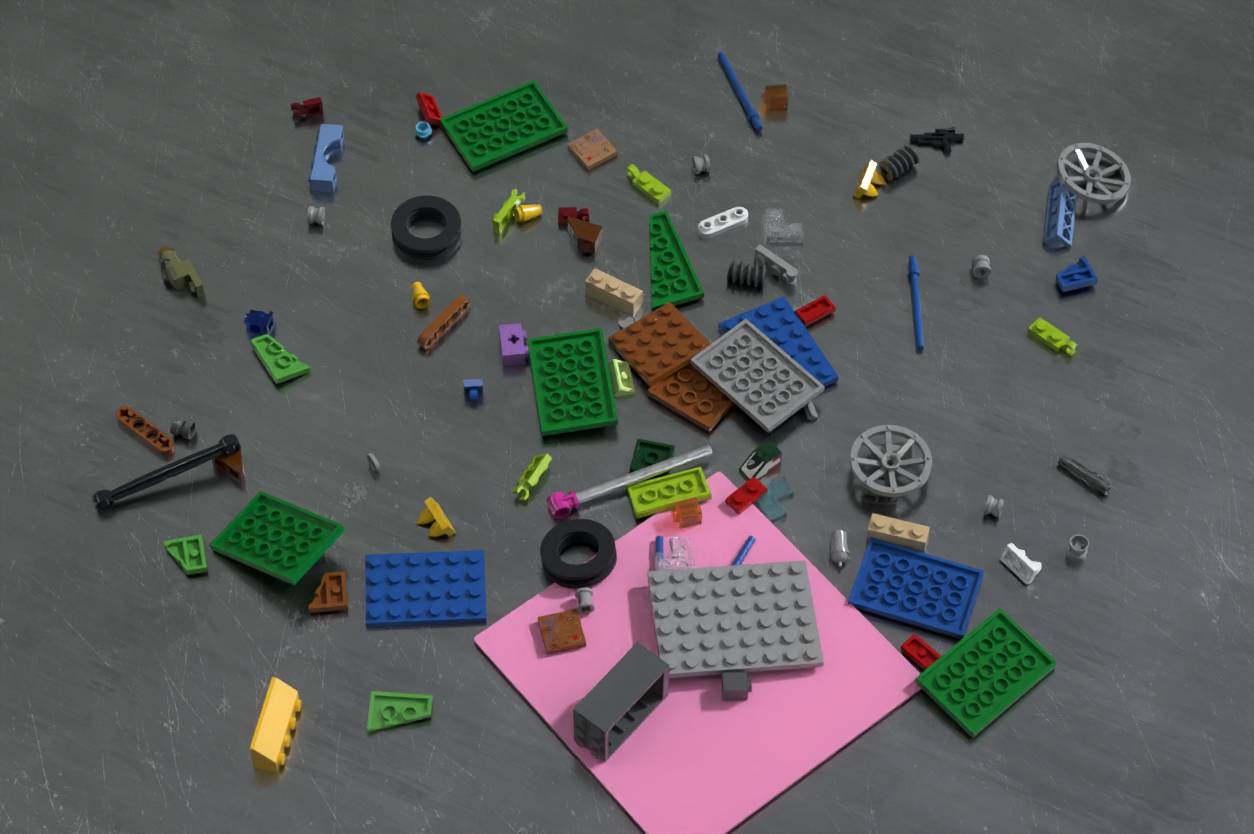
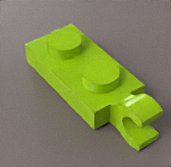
M633 164L627 167L629 172L626 175L633 179L632 185L658 205L671 195V190L645 170L640 173Z
M517 189L512 190L509 200L503 203L499 213H496L492 218L494 232L500 234L514 216V208L518 207L525 200L524 192L520 196H516Z
M1039 317L1028 328L1030 335L1054 351L1058 352L1061 349L1069 356L1076 352L1074 348L1077 344L1069 340L1070 337L1042 318Z
M548 453L535 455L516 484L518 486L513 489V493L517 494L521 491L520 501L528 498L529 487L535 486L539 481L540 475L547 470L548 464L552 459Z

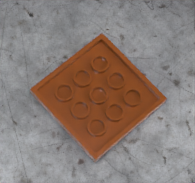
M671 302L608 337L612 347L650 387L690 364L691 358L710 345L706 338Z
M691 364L652 385L647 391L648 396L708 432L715 427L734 405L730 398Z

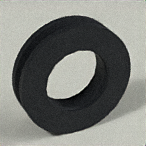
M424 195L408 199L393 213L391 219L392 239L397 249L410 258L435 260L444 257L456 248L461 239L460 214L453 204L437 196ZM425 217L435 218L445 226L439 235L424 239L412 235L408 231V227L413 221Z
M573 519L558 524L545 535L540 546V555L545 574L554 583L567 588H584L598 584L610 575L617 561L615 540L612 533L601 523L589 519ZM579 542L589 543L598 549L595 557L583 564H568L559 558L564 548Z

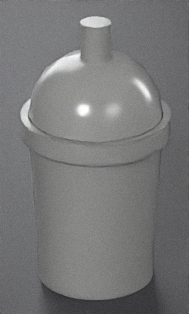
M836 530L831 532L830 557L835 563H838V567H842V563L849 556L847 534L843 530Z

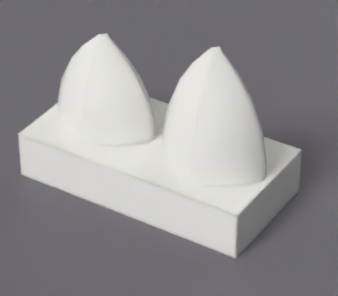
M1013 543L1006 546L999 558L1026 585L1032 583L1036 574L1041 570L1040 562L1028 559L1025 551L1018 549Z

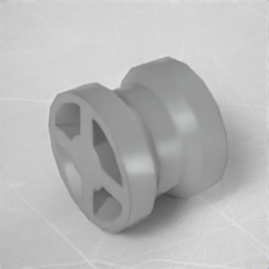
M707 154L699 158L697 156L692 157V165L696 175L703 171H711L710 160Z
M309 206L307 223L323 225L325 208Z
M978 255L972 258V272L975 277L984 278L990 275V260L987 256Z
M989 495L984 514H993L996 518H999L1004 499L997 500Z

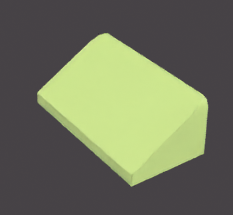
M612 359L608 365L614 397L635 394L630 365L626 361Z

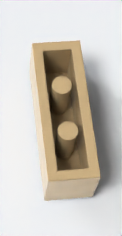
M596 268L585 280L586 295L623 313L635 316L643 305L642 290Z
M872 513L866 542H869L870 538H875L925 553L930 527Z

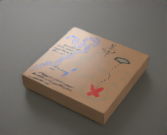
M598 128L568 143V149L588 171L618 155V151Z

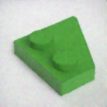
M202 534L164 541L166 550L187 575L208 572Z

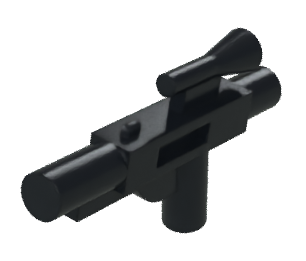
M955 127L935 129L933 133L910 134V142L932 143L934 146L943 147L945 153L949 154L952 151L949 142L964 141V133L955 134Z

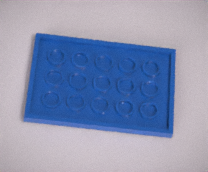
M784 296L718 323V328L724 335L744 319H747L824 387L839 380V376Z
M870 538L848 599V604L861 610L963 639L985 571Z
M484 550L365 555L366 627L487 622Z

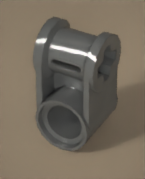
M878 479L874 481V483L881 486L890 487L889 481ZM862 486L861 500L865 503L893 506L898 501V497H890V501H888V496L878 495Z

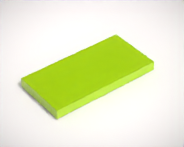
M701 466L626 487L636 518L712 499Z

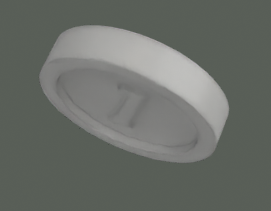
M623 314L618 319V326L623 329L636 322L637 319L632 314Z
M372 453L367 454V460L375 472L380 470L376 457Z

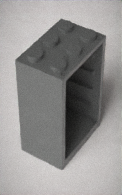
M637 642L573 709L575 742L580 747L587 748L595 758H600L606 762L668 696L669 664Z

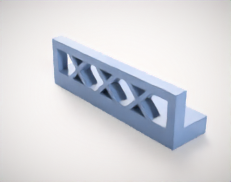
M1060 180L1049 185L1043 242L1050 245L1059 241L1068 248L1072 246L1077 196L1073 193H1070L1069 196L1068 189Z

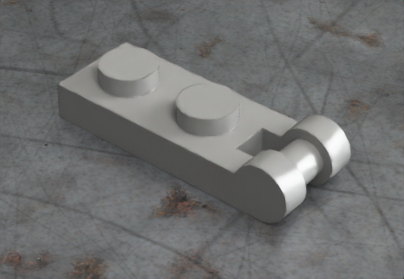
M759 244L755 248L754 260L761 266L766 265V268L772 274L785 280L788 287L796 286L797 269Z

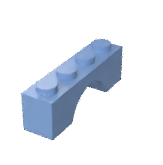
M321 124L320 131H317L316 141L318 144L314 145L315 159L312 158L311 169L313 170L308 175V183H311L312 191L334 192L336 182L335 167L328 164L326 159L331 154L342 150L344 140L343 125Z

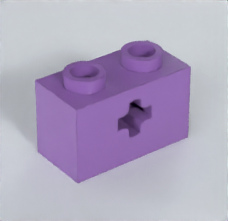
M521 323L499 325L503 367L525 365V357H529L528 345L524 346V342L527 341L526 330L522 331Z

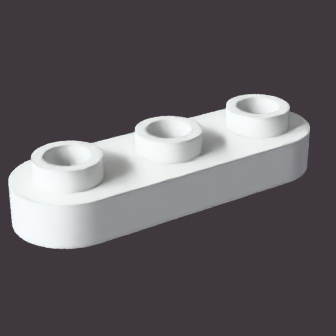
M735 207L705 219L698 224V234L702 238L709 239L744 225L748 221V211L743 207Z

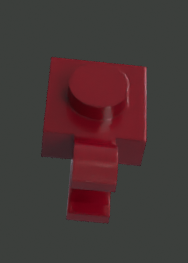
M321 97L305 100L303 105L299 103H292L290 105L294 118L306 115V118L324 114Z
M558 207V226H567L568 216L590 222L589 208H582L577 211V207Z

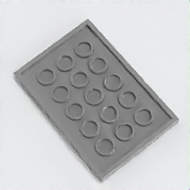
M744 319L710 344V347H706L690 359V364L768 433L824 391V385L747 319Z

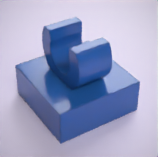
M482 379L463 380L464 392H470V400H478L477 391H483Z

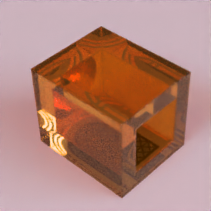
M786 84L765 86V93H762V104L766 105V111L788 110Z
M697 497L674 502V510L671 511L673 522H677L679 529L702 524V511Z

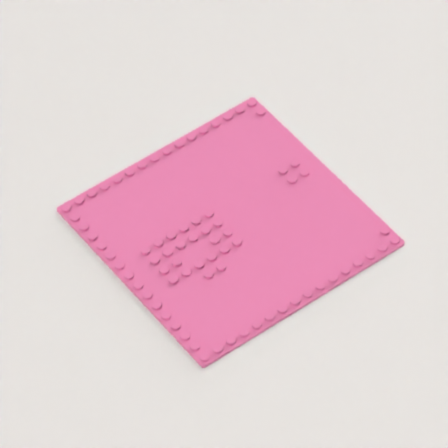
M716 472L706 479L712 499L656 513L615 541L617 561L613 571L603 581L587 587L593 591L591 599L594 604V611L586 614L578 613L586 646L552 654L546 653L538 624V617L577 609L578 605L575 591L579 588H567L553 583L474 637L475 644L646 834L728 833L922 689L915 682L916 677L920 673L853 605L848 604V600L753 504L739 515L725 503L726 498L738 488L722 472ZM690 509L696 511L699 522H696L698 525L692 523L694 526L687 524L689 527H682L684 524L680 526L677 523L679 521L678 516L682 514V511L688 513L686 510L692 512ZM656 536L663 537L664 570L731 566L749 536L755 537L756 541L741 565L805 560L824 661L823 667L747 672V678L752 682V692H748L747 700L723 701L722 674L669 678L668 696L606 762L600 758H595L587 748L580 747L575 742L573 709L637 642L659 657L647 577L648 571H656ZM594 555L593 557H591L590 559H588L587 561H585L584 563H586V562L592 560V559L595 557V555Z

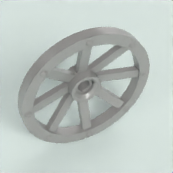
M1092 143L1073 144L1065 148L1057 160L1056 170L1062 184L1071 193L1085 201L1097 204L1114 203L1123 198L1130 187L1131 176L1128 167L1119 156L1105 147ZM1082 152L1096 154L1092 166L1088 167ZM1075 153L1082 169L1066 160V158ZM1101 156L1114 164L1102 171L1098 169ZM1065 166L1080 176L1069 177ZM1119 170L1123 181L1102 177ZM1083 182L1086 185V190L1078 187L1075 183ZM1102 184L1122 188L1112 194ZM1095 186L1104 195L1091 193L1092 187Z
M880 425L866 430L855 440L850 454V467L857 481L869 491L882 496L900 497L915 492L925 484L931 472L932 456L926 442L915 432L901 426ZM885 434L886 453L883 454L869 439ZM891 434L908 439L896 454L892 453ZM864 444L880 461L857 458L861 446ZM913 444L919 448L923 457L900 460ZM925 464L924 470L919 477L901 468ZM859 465L878 467L880 469L867 478ZM895 473L912 481V483L897 487ZM888 474L890 487L881 486L874 483V481L882 475Z

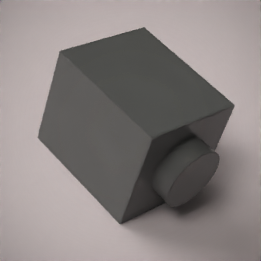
M747 672L723 673V701L747 700L748 692H752V682L748 680Z

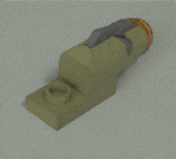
M170 246L162 247L158 251V260L163 280L170 281L176 289H183L189 286L192 293L195 292L197 298L205 296L203 284L190 259L182 261Z

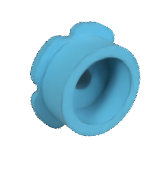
M424 121L417 123L416 130H414L415 135L421 138H426L432 133L429 123Z

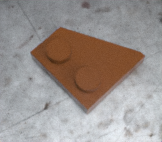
M345 571L324 574L321 585L317 588L315 597L308 606L309 613L348 609Z

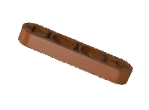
M462 294L459 295L420 334L417 344L424 349L430 348L468 309L471 300Z
M122 406L116 410L117 422L161 456L173 454L175 450L174 442L169 436L128 406ZM136 423L143 424V427L140 429L133 428ZM151 433L157 434V437L154 439L147 438Z

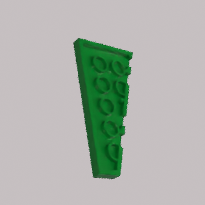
M667 210L651 214L652 312L668 302L676 306L704 298L705 293Z

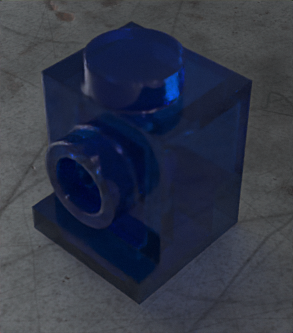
M250 310L244 319L247 332L261 336L265 334L270 335L275 324L274 312L270 311L267 314L263 311Z

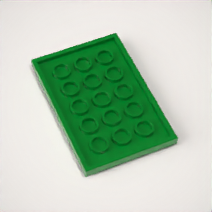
M535 80L440 119L441 126L473 172L568 132L567 125Z
M602 328L528 339L542 436L618 425Z
M260 491L209 545L212 550L295 585L345 531V528L340 523Z
M999 608L917 676L915 682L973 738L1052 671L1058 663Z

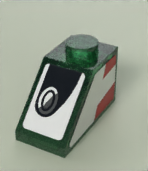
M769 440L755 448L738 471L747 481L753 476L758 480L781 466L782 452Z

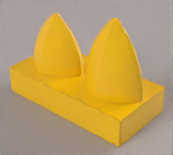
M870 160L861 172L853 196L858 199L862 195L871 197L878 195L877 190L870 182L886 184L883 176L875 170L877 163Z
M431 497L424 502L427 507L422 510L416 523L426 524L436 520L429 530L428 536L430 537L442 536L445 533L450 537L455 534L454 528L439 504Z

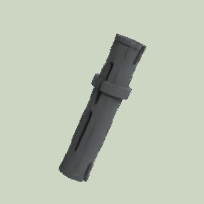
M1065 453L1059 458V465L1086 481L1090 487L1097 488L1105 495L1111 490L1112 484L1102 479L1097 472L1090 471Z

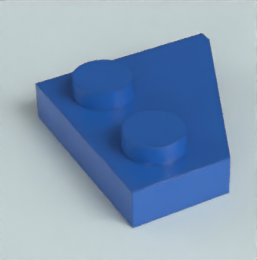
M1081 256L1079 262L1075 265L1070 264L1065 270L1056 274V282L1062 292L1096 285L1098 281L1085 256Z

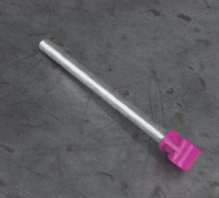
M708 444L577 493L573 490L569 491V494L566 495L563 492H555L548 496L546 502L555 519H562L571 513V509H579V504L711 456L713 455L712 449Z

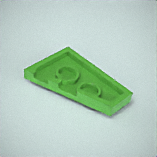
M269 334L251 339L250 345L276 384L310 372V366L306 363L302 364L297 356L291 355L284 350V346Z
M371 691L367 732L431 717L433 696Z

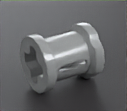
M584 587L575 591V597L578 599V613L586 614L594 611V604L591 599L593 595L592 589Z

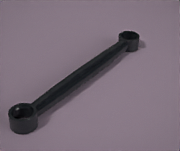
M234 434L226 435L219 440L217 445L163 466L114 490L97 491L92 496L95 508L98 511L108 510L114 505V501L147 489L168 478L175 477L222 454L226 456L234 455L241 449L239 440Z

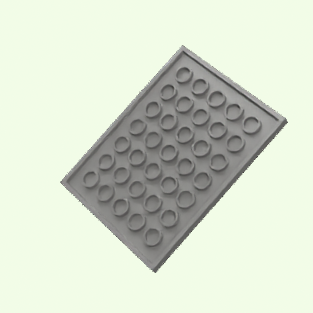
M805 560L648 571L647 577L658 655L660 659L669 664V678L718 675L731 672H759L823 667L824 661Z

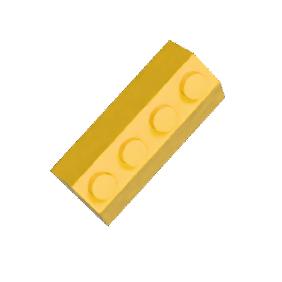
M276 677L271 679L251 742L250 753L254 768L278 773L280 765H283L285 761L284 750L285 747L290 745L291 735L289 734L291 729L294 730L295 714L300 711L302 700L299 699L297 690Z

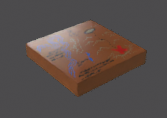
M577 609L538 617V624L547 654L586 646Z

